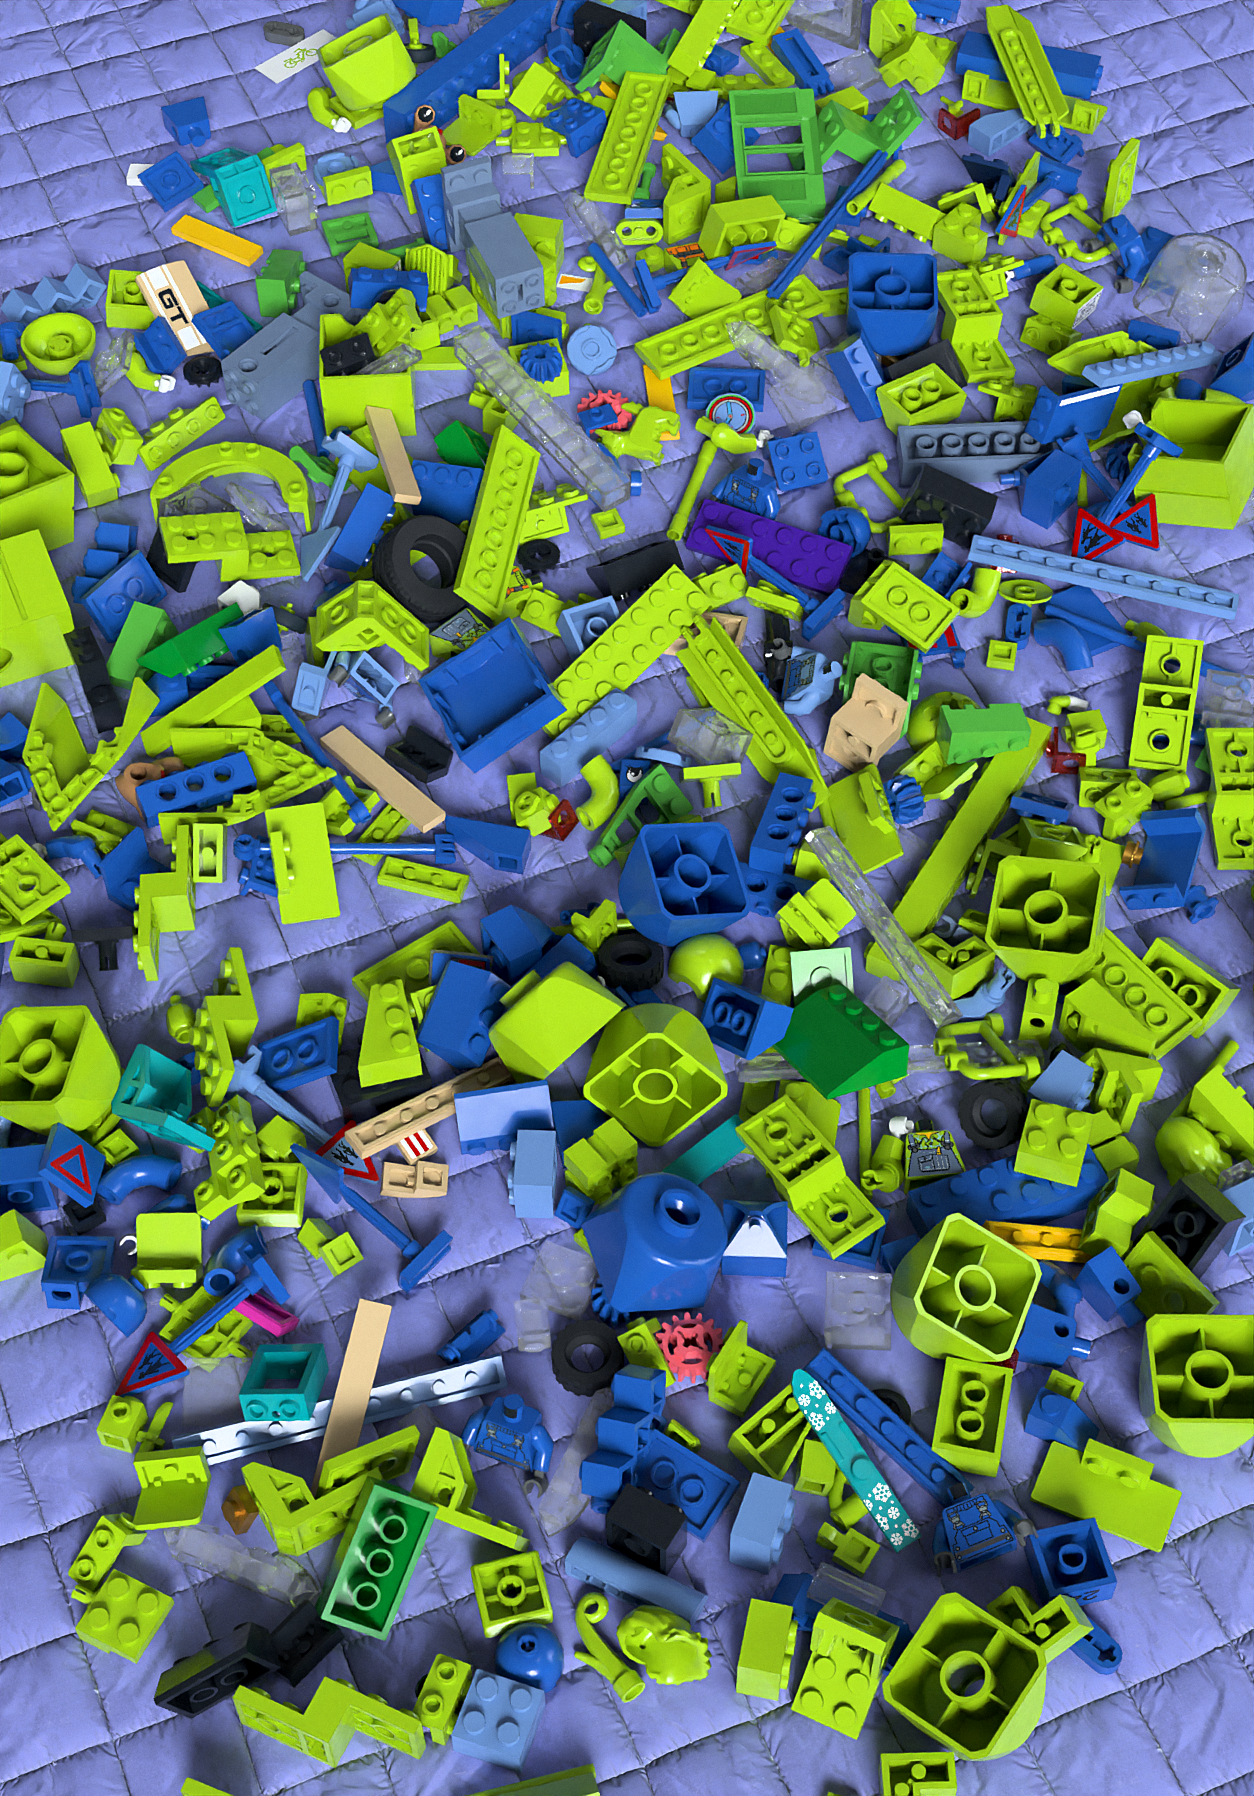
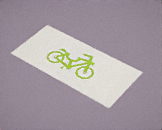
M322 29L256 66L255 69L278 84L318 61L319 58L316 51L321 46L336 39V37Z

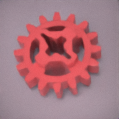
M598 390L597 395L590 392L588 393L589 399L582 397L581 404L577 405V413L606 404L611 405L618 417V422L596 429L621 431V428H628V422H632V414L621 408L622 404L628 403V398L621 399L620 392L612 395V390H608L607 394ZM596 429L590 430V434H592Z
M685 1312L683 1320H679L674 1315L672 1316V1325L663 1322L662 1333H656L655 1339L672 1373L678 1374V1382H682L685 1376H688L693 1384L696 1382V1376L699 1375L706 1381L709 1376L706 1366L714 1352L719 1353L724 1346L723 1339H721L722 1329L716 1328L713 1330L714 1320L711 1318L706 1323L703 1322L701 1313H698L695 1319H691L689 1312ZM707 1340H709L711 1343V1352L708 1351V1346L706 1345ZM669 1343L672 1344V1349L674 1350L673 1355H671L669 1352Z

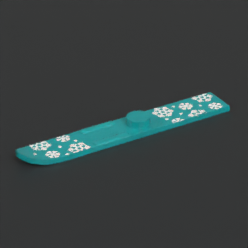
M801 1369L795 1370L792 1374L791 1388L798 1407L894 1551L898 1553L921 1538L922 1535L825 1391L807 1372Z

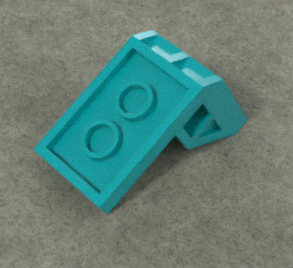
M230 146L190 161L194 172L209 177L214 195L231 226L237 227L277 211L264 166L257 154Z
M138 1044L111 1102L112 1113L159 1139L211 1152L216 1140L205 1135L207 1129L193 1122L186 1123L192 1110L191 1071L148 1046Z

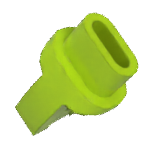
M1090 727L1077 731L1075 739L1071 742V749L1075 752L1077 763L1081 767L1096 768V753L1100 750V739L1096 737L1095 728Z

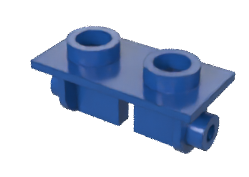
M489 1309L487 1312L482 1310L439 1349L436 1354L448 1365L476 1359L498 1340L506 1330L496 1322L498 1315L492 1309Z

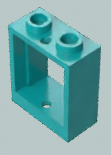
M260 1344L239 1392L245 1422L310 1421L329 1372L324 1344ZM267 1379H301L298 1388L263 1389Z

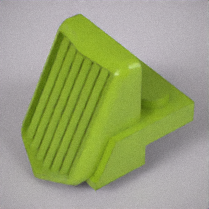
M424 244L411 249L406 248L405 270L426 272L429 284L428 297L440 294L448 304L444 291L451 289L453 283L461 284L462 273L457 270L459 260L454 255H448L431 244Z
M822 878L803 896L797 892L774 917L779 921L783 936L789 947L799 948V950L829 948L839 938L837 933L856 916V910L827 879Z
M1093 1048L1078 1059L1094 1069L1091 1080L1094 1083V1087L1087 1099L1090 1100V1106L1094 1113L1106 1109L1111 1118L1119 1122L1122 1134L1129 1133L1133 1120L1136 1118L1139 1104L1148 1102L1153 1098L1163 1068L1154 1059L1102 1048Z

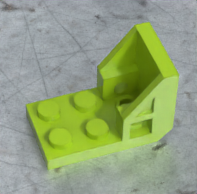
M877 0L871 9L869 48L874 55L882 59L884 55L918 35L945 68L957 50V42L933 36L926 32L915 31L917 15L907 0Z
M671 143L662 146L661 182L663 187L668 190L663 201V241L668 246L702 231L711 205V180Z
M884 560L852 597L847 621L855 627L880 630L886 624L926 654L959 615L960 609L896 562Z
M358 580L317 607L315 645L322 651H368L384 640L390 648L399 652L407 663L413 664L418 670L423 671L429 667V629L374 581ZM369 627V628H371L372 630H371V631H366L365 629H367V628Z
M436 1427L412 1486L411 1493L439 1507L435 1516L436 1519L522 1553L527 1552L531 1540L522 1537L524 1530L498 1520L496 1526L491 1525L492 1517L471 1509L478 1492V1487L463 1439L449 1431Z
M251 1462L241 1468L246 1488L260 1511L259 1516L278 1551L297 1557L346 1530L367 1476L384 1481L381 1472L376 1467L371 1471L358 1473L349 1483L339 1488L333 1487L326 1490L319 1499L315 1500L304 1479L256 1462Z
M832 1597L818 1612L814 1622L810 1644L812 1654L791 1710L857 1740L866 1721L900 1627Z

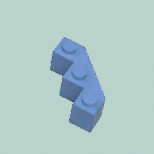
M75 263L64 282L44 275L32 295L12 288L0 309L9 321L22 322L26 328L34 320L48 314L72 313V311L82 307L86 310L95 306L107 285L94 269Z

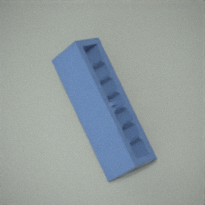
M585 1536L578 1538L565 1558V1573L635 1608L642 1605H651L670 1610L686 1620L691 1625V1629L694 1627L708 1599L707 1595Z

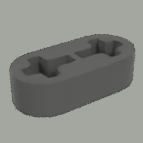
M270 21L263 27L265 40L271 43L292 47L305 39L304 29L298 25Z

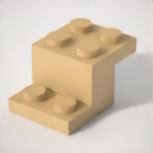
M862 673L856 679L852 698L831 717L823 753L853 773L870 764L878 766L879 759L900 738L909 703L903 700L901 696L882 686L878 681Z

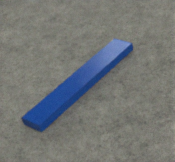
M824 1347L802 1369L818 1382L829 1395V1399L837 1409L944 1508L952 1506L946 1492L951 1486L965 1483L969 1493L973 1491L975 1487L944 1458L931 1450L932 1447Z

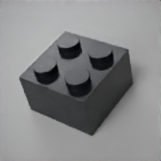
M627 1483L606 1515L607 1545L625 1556L668 1576L687 1546L688 1516L677 1505L673 1503L665 1504L656 1499L654 1494L642 1486L636 1488Z

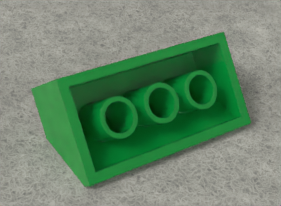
M237 602L171 638L136 659L139 665L169 678H173L179 673L186 677L198 670L197 663L201 668L215 660L212 654L218 658L230 651L219 629L244 614Z
M367 1476L316 1602L315 1609L319 1617L386 1641L439 1507L399 1486Z

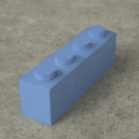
M618 688L611 691L540 751L541 774L560 788L564 787L580 773L579 771L589 761L606 751L637 724V701Z

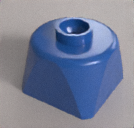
M855 252L850 255L848 259L846 333L848 337L862 329L874 354L883 356L905 355L922 348L930 340L934 332L938 313L937 259L930 254Z
M720 822L644 825L619 876L618 896L627 919L643 936L664 946L677 947L678 943L695 935L715 934L746 917L752 908L729 829Z
M664 1172L642 1174L623 1186L592 1211L582 1222L581 1226L609 1304L618 1311L636 1312L703 1308L707 1303L725 1252L728 1233L724 1217L717 1204L703 1189L693 1182Z

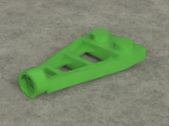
M655 764L634 784L595 843V846L588 851L589 857L598 867L604 869L616 858L615 850L637 839L644 825L635 815V810L643 798L647 797L659 812L658 819L649 824H668L688 814L693 809L690 802L662 764ZM627 819L636 831V834L622 843L616 835V830Z

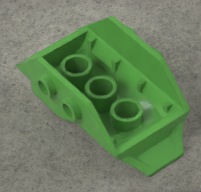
M853 641L850 653L844 654L843 670H847V673L842 674L840 677L839 690L844 691L842 706L852 698L856 679L862 673L866 674L909 703L899 738L901 739L907 733L912 700H918L920 683H915V679H921L923 663L918 662L920 649Z

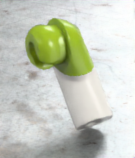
M1071 695L1052 696L1048 700L1047 712L1057 716L1061 714L1062 708L1077 713L1087 710L1089 702Z

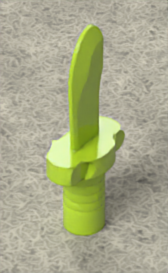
M165 1402L157 1409L148 1432H138L136 1440L142 1443L138 1453L151 1452L154 1448L163 1449L166 1441L159 1436L172 1410V1402Z

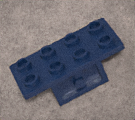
M970 153V156L963 155L961 160L973 183H983L985 188L993 189L992 195L995 196L994 199L1000 208L1002 201L1006 202L1009 189L1015 187L1016 179L1010 166L1007 165L1008 163L1000 159H993V162L984 160L983 156L975 153Z

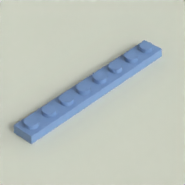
M1203 341L1201 343L1085 365L1081 375L1098 387L1103 388L1218 364L1222 354L1215 350L1213 344Z

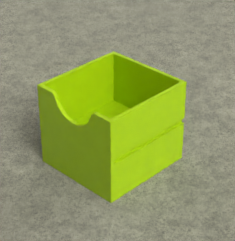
M321 314L319 383L326 435L329 437L332 431L340 426H346L353 432L366 425L365 408L366 406L391 409L400 436H417L415 363L411 329L407 332L410 342L406 344L397 341L381 358L383 365L378 366L372 372L373 374L328 376L320 351L347 340L346 336L355 326L348 323L341 314Z
M1158 397L1151 412V422L1168 436L1169 441L1182 448L1183 452L1179 458L1158 456L1155 461L1151 462L1133 489L1136 504L1149 495L1155 494L1158 523L1233 530L1254 488V405ZM1134 443L1128 454L1130 472L1143 454L1141 452L1144 447H1141L1139 443Z
M16 424L0 430V540L39 529L47 552L73 542L74 510L72 507H74V473Z
M39 529L0 540L1 688L74 665L63 638V634L75 630L71 610Z

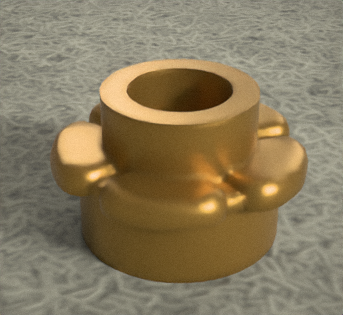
M1138 840L1137 843L1127 842L1122 857V863L1129 865V868H1132L1133 864L1139 865L1144 848L1139 847L1140 841Z

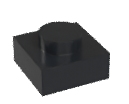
M95 1198L93 1204L86 1208L75 1200L62 1207L65 1216L78 1236L107 1221L103 1210Z

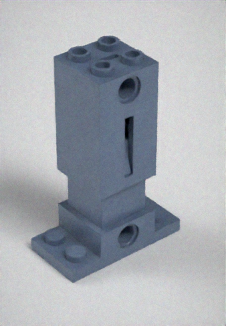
M488 155L441 168L447 247L450 253L465 249L466 264L496 317L500 319L545 306L543 265L510 211L502 212L500 208V193L492 182V166Z
M304 271L299 275L303 307L292 316L283 312L221 361L227 400L263 421L303 390L302 385L305 381H315L319 377L320 315L341 314L348 323L355 326L370 311V309L351 308L348 293L308 271Z

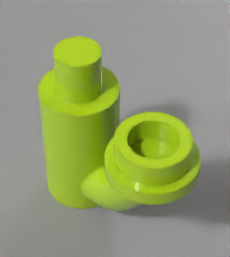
M836 1464L834 1484L829 1492L830 1516L837 1527L846 1532L869 1512L856 1492L843 1501L844 1484L850 1485V1483Z

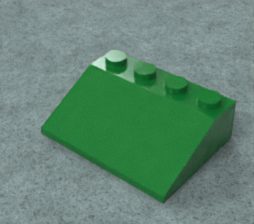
M843 984L832 985L829 988L816 991L797 1005L793 1010L784 1038L772 1046L826 1100L907 1076L909 1044Z

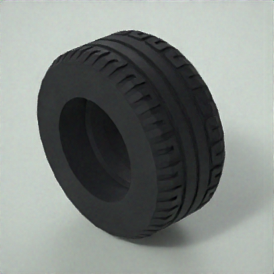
M417 515L407 518L383 536L377 544L372 559L373 580L421 623L427 624L444 620L467 603L465 599L453 592L467 537L454 524L437 516ZM410 550L423 552L435 562L441 575L440 589L429 587L418 579L410 564Z

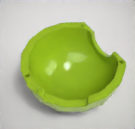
M714 933L699 934L678 943L669 959L667 974L677 984L679 982L688 984L695 991L697 998L705 1003L714 977L742 984L744 962L737 947L729 939Z

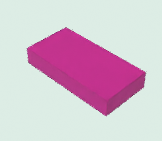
M258 1292L253 1296L250 1294L233 1308L277 1337L295 1330L300 1320Z

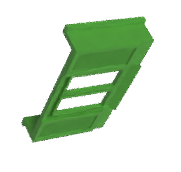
M798 87L729 91L728 101L738 200L772 195L786 213L785 220L786 217H791L799 220L800 224H819L824 219L826 201L813 88L799 89ZM800 125L802 143L745 146L744 128ZM803 152L805 170L748 173L746 155Z

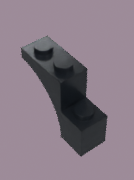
M90 626L63 634L98 734L123 726L124 719L119 700L111 685L105 659Z

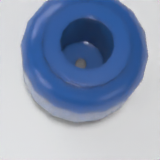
M754 940L741 944L738 947L745 970L758 969L765 965L764 959L768 958L765 946L761 947Z

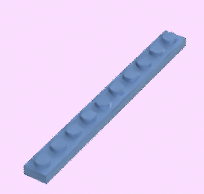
M975 534L973 536L968 556L970 561L1229 620H1234L1237 613L1239 594Z
M500 1353L373 1385L363 1425L508 1388ZM335 1395L318 1399L310 1421L245 1422L243 1418L173 1436L174 1449L202 1446L207 1464L211 1465L323 1436L326 1432Z

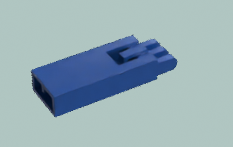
M798 28L772 36V50L781 63L795 77L794 82L799 89L813 88L814 98L818 97V93L820 95L826 94V90L829 93L834 91V85L829 79L830 74Z

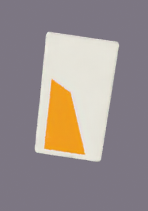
M561 274L556 287L589 292L593 278Z

